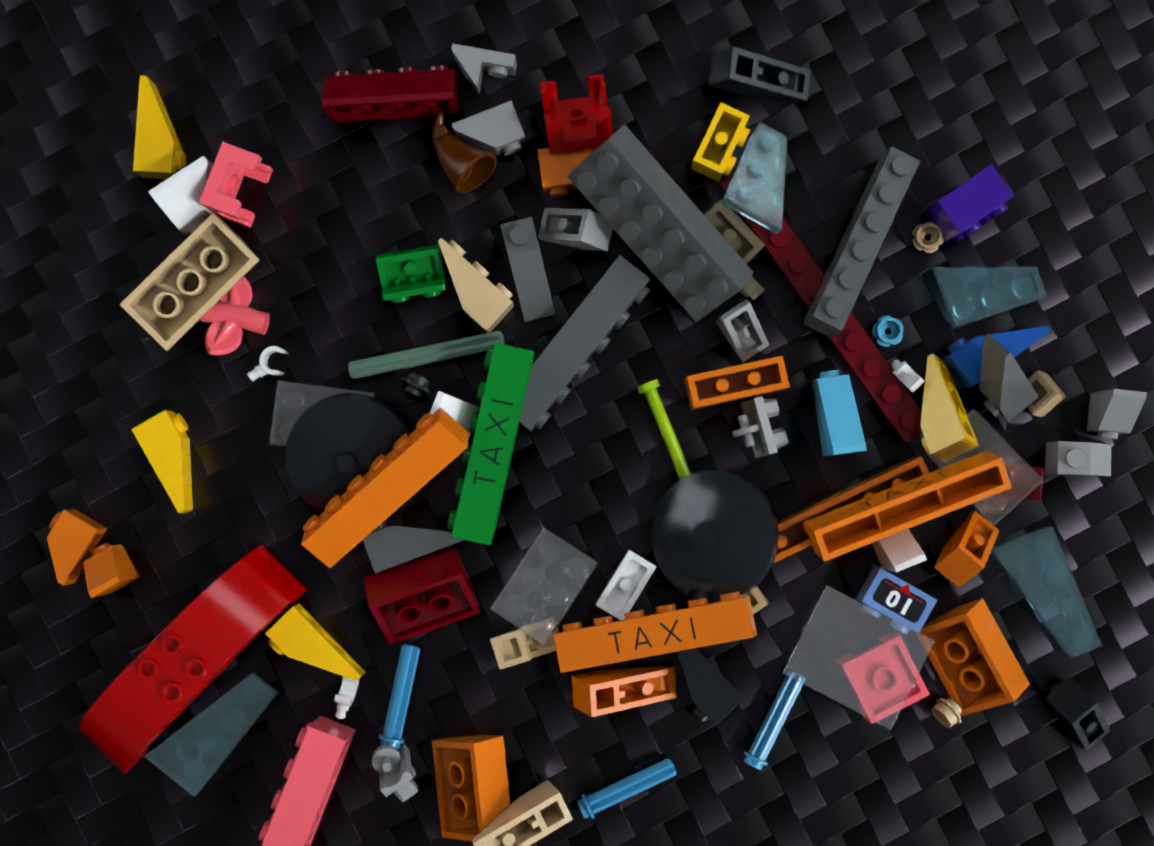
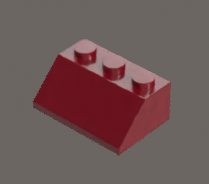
M456 546L364 577L368 606L389 645L480 614L470 580Z

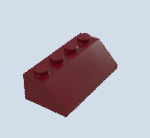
M443 65L432 66L427 71H417L416 68L412 67L400 68L398 72L385 73L382 69L367 70L366 74L354 75L351 71H338L334 73V76H326L322 107L333 122L436 117L438 113H443L444 116L459 115L457 78L454 69H449Z

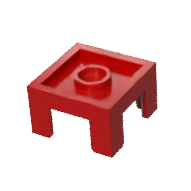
M603 74L588 77L589 97L558 101L555 81L540 82L550 154L597 148L613 134L610 106H607Z

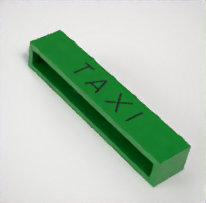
M495 343L494 350H487L484 368L489 369L487 381H481L478 388L477 400L482 401L479 414L473 413L469 432L475 434L472 446L468 445L463 455L462 464L467 465L465 478H458L455 496L460 497L458 509L451 510L447 528L453 529L451 537L492 545L535 356L534 351Z

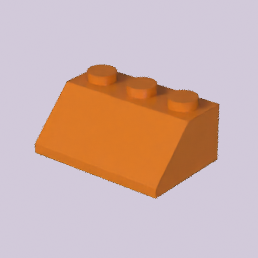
M983 598L950 610L923 625L919 634L916 633L951 699L960 706L962 710L960 716L1014 702L1030 685Z
M479 734L432 740L441 834L443 838L471 842L510 806L503 736Z

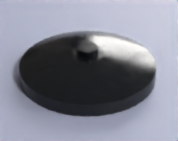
M340 393L325 397L306 409L297 419L289 433L285 455L289 477L299 495L310 506L323 513L327 503L334 496L339 495L341 497L356 476L361 475L363 477L370 471V466L377 457L382 454L388 455L393 450L395 442L403 434L409 436L411 432L405 421L393 408L374 397L359 393Z
M710 470L690 474L670 487L660 500L654 513L651 542L657 564L673 586L684 594L696 599L707 597L708 601H721L720 595L739 591L740 596L748 593L768 574L778 549V524L771 504L756 485L735 473Z

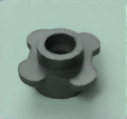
M410 373L407 378L401 379V383H403L401 388L407 397L415 401H420L421 399L429 401L430 396L428 395L430 394L432 384L427 379L415 373Z

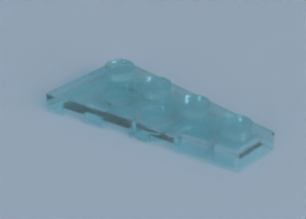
M1046 526L992 548L991 552L1005 567L1007 574L1019 586L1026 596V600L1038 612L1048 630L1069 657L1073 658L1102 646L1053 526Z
M252 673L144 757L195 797L278 692L255 673Z

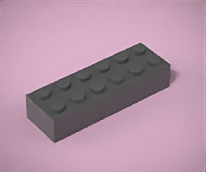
M625 124L567 175L571 182L696 322L740 292L753 274L749 266Z

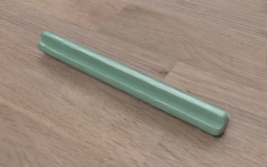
M495 331L352 361L348 363V370L352 379H358L487 352L488 349L494 350L495 343L505 345L502 332Z

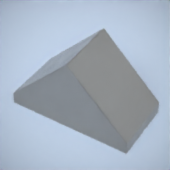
M748 299L720 316L716 321V324L742 362H745L769 346L768 340Z

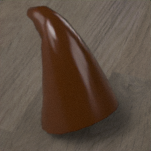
M438 113L432 123V141L435 152L454 189L459 194L470 192L482 185L493 174L497 164L496 156L492 152L466 144L451 134L445 124L443 113Z

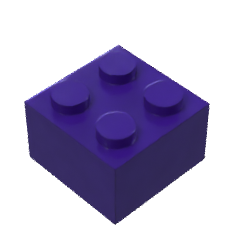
M991 164L938 200L922 214L927 221L939 226L944 238L943 244L951 239L958 243L1008 209L1005 202L1014 197V195Z

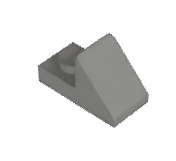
M452 43L451 50L454 60L477 94L480 93L484 71H488L490 76L496 78H506L507 75L515 76L517 66L516 55Z

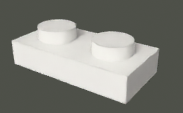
M628 549L595 605L617 619L624 620V613L630 612L657 566Z

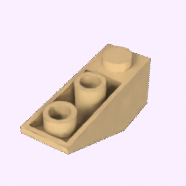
M440 238L438 243L463 310L487 333H490L514 307L513 302L510 300L513 294L500 282L496 286L493 285L486 278L489 272L478 262L475 261L471 265L462 256L466 252L456 242L451 240L447 243Z

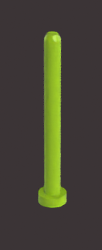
M655 379L638 386L637 389L639 394L645 393L678 477L681 480L690 475L691 472L656 389L660 386L659 381Z

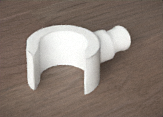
M278 346L267 347L260 355V364L255 366L254 370L247 373L248 377L254 382L257 378H262L267 374L274 376L285 374L281 371L270 369L268 358L275 352L289 353Z
M892 361L891 368L894 370V375L911 392H914L925 382L905 361Z
M342 676L341 688L338 695H335L334 700L337 703L336 718L344 719L346 717V712L355 698L360 679L355 681Z

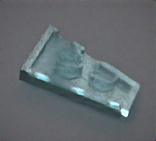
M760 122L751 135L722 204L777 234L782 230L787 137Z
M1037 267L933 268L953 329L1047 297Z

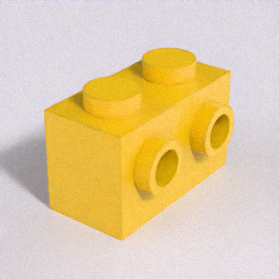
M720 102L690 169L718 182L722 174L729 176L737 158L731 155L736 145L743 147L750 132V129L745 127L750 116Z

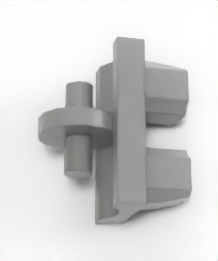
M761 396L740 403L743 415L738 416V421L741 429L732 431L733 438L743 435L745 446H752L755 458L777 453L778 448L788 444L785 430L783 428L772 430L769 418L779 415L780 410L776 399H763Z
M404 743L400 745L399 749L391 745L378 747L372 755V765L379 772L380 791L386 797L394 792L401 802H405L418 792V786L413 781L416 772L411 765L410 750Z

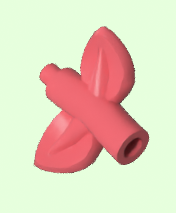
M245 277L239 280L201 318V322L211 323L205 334V346L211 355H225L236 350L241 344L242 328L265 335L267 332L270 315L269 313L248 307L253 293Z

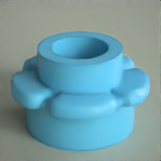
M886 315L880 317L878 323L873 325L872 335L877 338L879 345L889 347L891 344L897 345L901 342L904 327L899 319ZM887 328L891 330L890 334L885 333Z

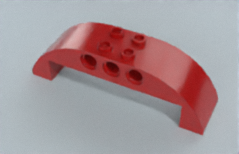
M264 545L258 546L205 589L147 646L91 706L81 720L79 730L125 775L149 751L147 747L277 615L286 612L307 588Z

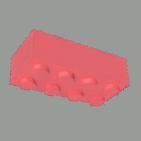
M321 715L314 722H308L306 728L303 727L295 743V746L300 749L294 759L290 758L283 774L287 782L284 783L281 790L278 789L271 804V809L275 810L269 821H265L259 834L258 840L263 841L261 846H311L356 729Z

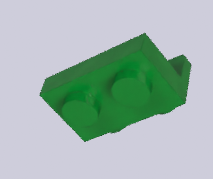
M439 245L376 255L383 301L391 300L393 303H399L408 300L410 296L421 294L423 297H434L441 294V291L446 290V276Z

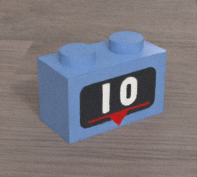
M876 566L872 568L856 597V600L863 603L861 610L877 619L880 614L891 619L889 626L907 635L909 630L919 634L937 602V599Z

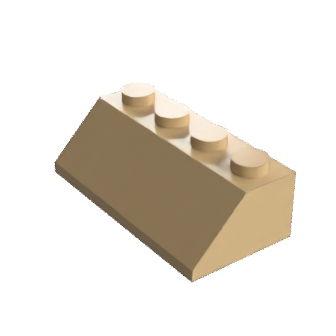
M212 213L119 305L168 351L260 259L220 217Z

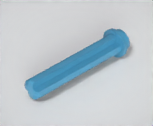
M404 644L401 647L383 734H379L378 737L381 739V746L391 745L399 749L400 744L404 743L402 733L420 654V648L417 646Z
M792 670L787 673L750 750H745L744 752L746 755L744 762L752 767L761 770L763 765H768V762L765 760L805 682L803 675Z
M665 759L587 797L585 794H582V799L577 800V803L585 819L590 816L594 819V814L674 777L676 769L670 759Z

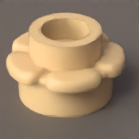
M928 221L925 224H919L913 231V245L916 249L924 250L926 253L937 251L938 246L944 242L941 229L936 224H933V222ZM929 234L931 239L926 240L925 235Z
M940 698L935 701L936 705L931 711L938 722L947 728L961 723L960 714L962 710L954 700Z

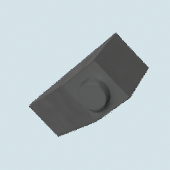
M532 217L500 224L525 323L556 315Z
M990 333L984 337L979 383V391L986 399L982 404L995 418L1000 414L1005 420L1011 422L1039 396L1011 352Z
M385 521L365 537L363 543L374 573H378L461 542L463 539L451 537V530L405 525H392L388 527Z

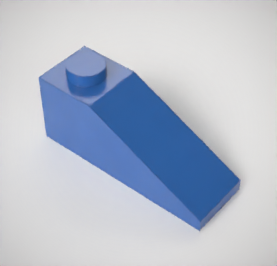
M1048 326L991 335L1008 349L1013 357H1016L1051 332ZM986 335L977 336L967 341L964 337H961L947 347L950 353L942 358L964 389L973 387L980 382L983 343Z

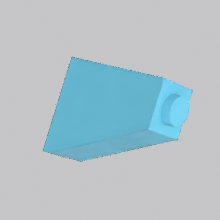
M839 370L821 372L820 378L812 381L822 455L831 456L867 451L849 374L840 376Z

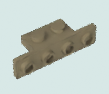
M722 199L704 215L746 264L765 246ZM751 276L740 293L746 297L750 296L754 300L764 291V288Z

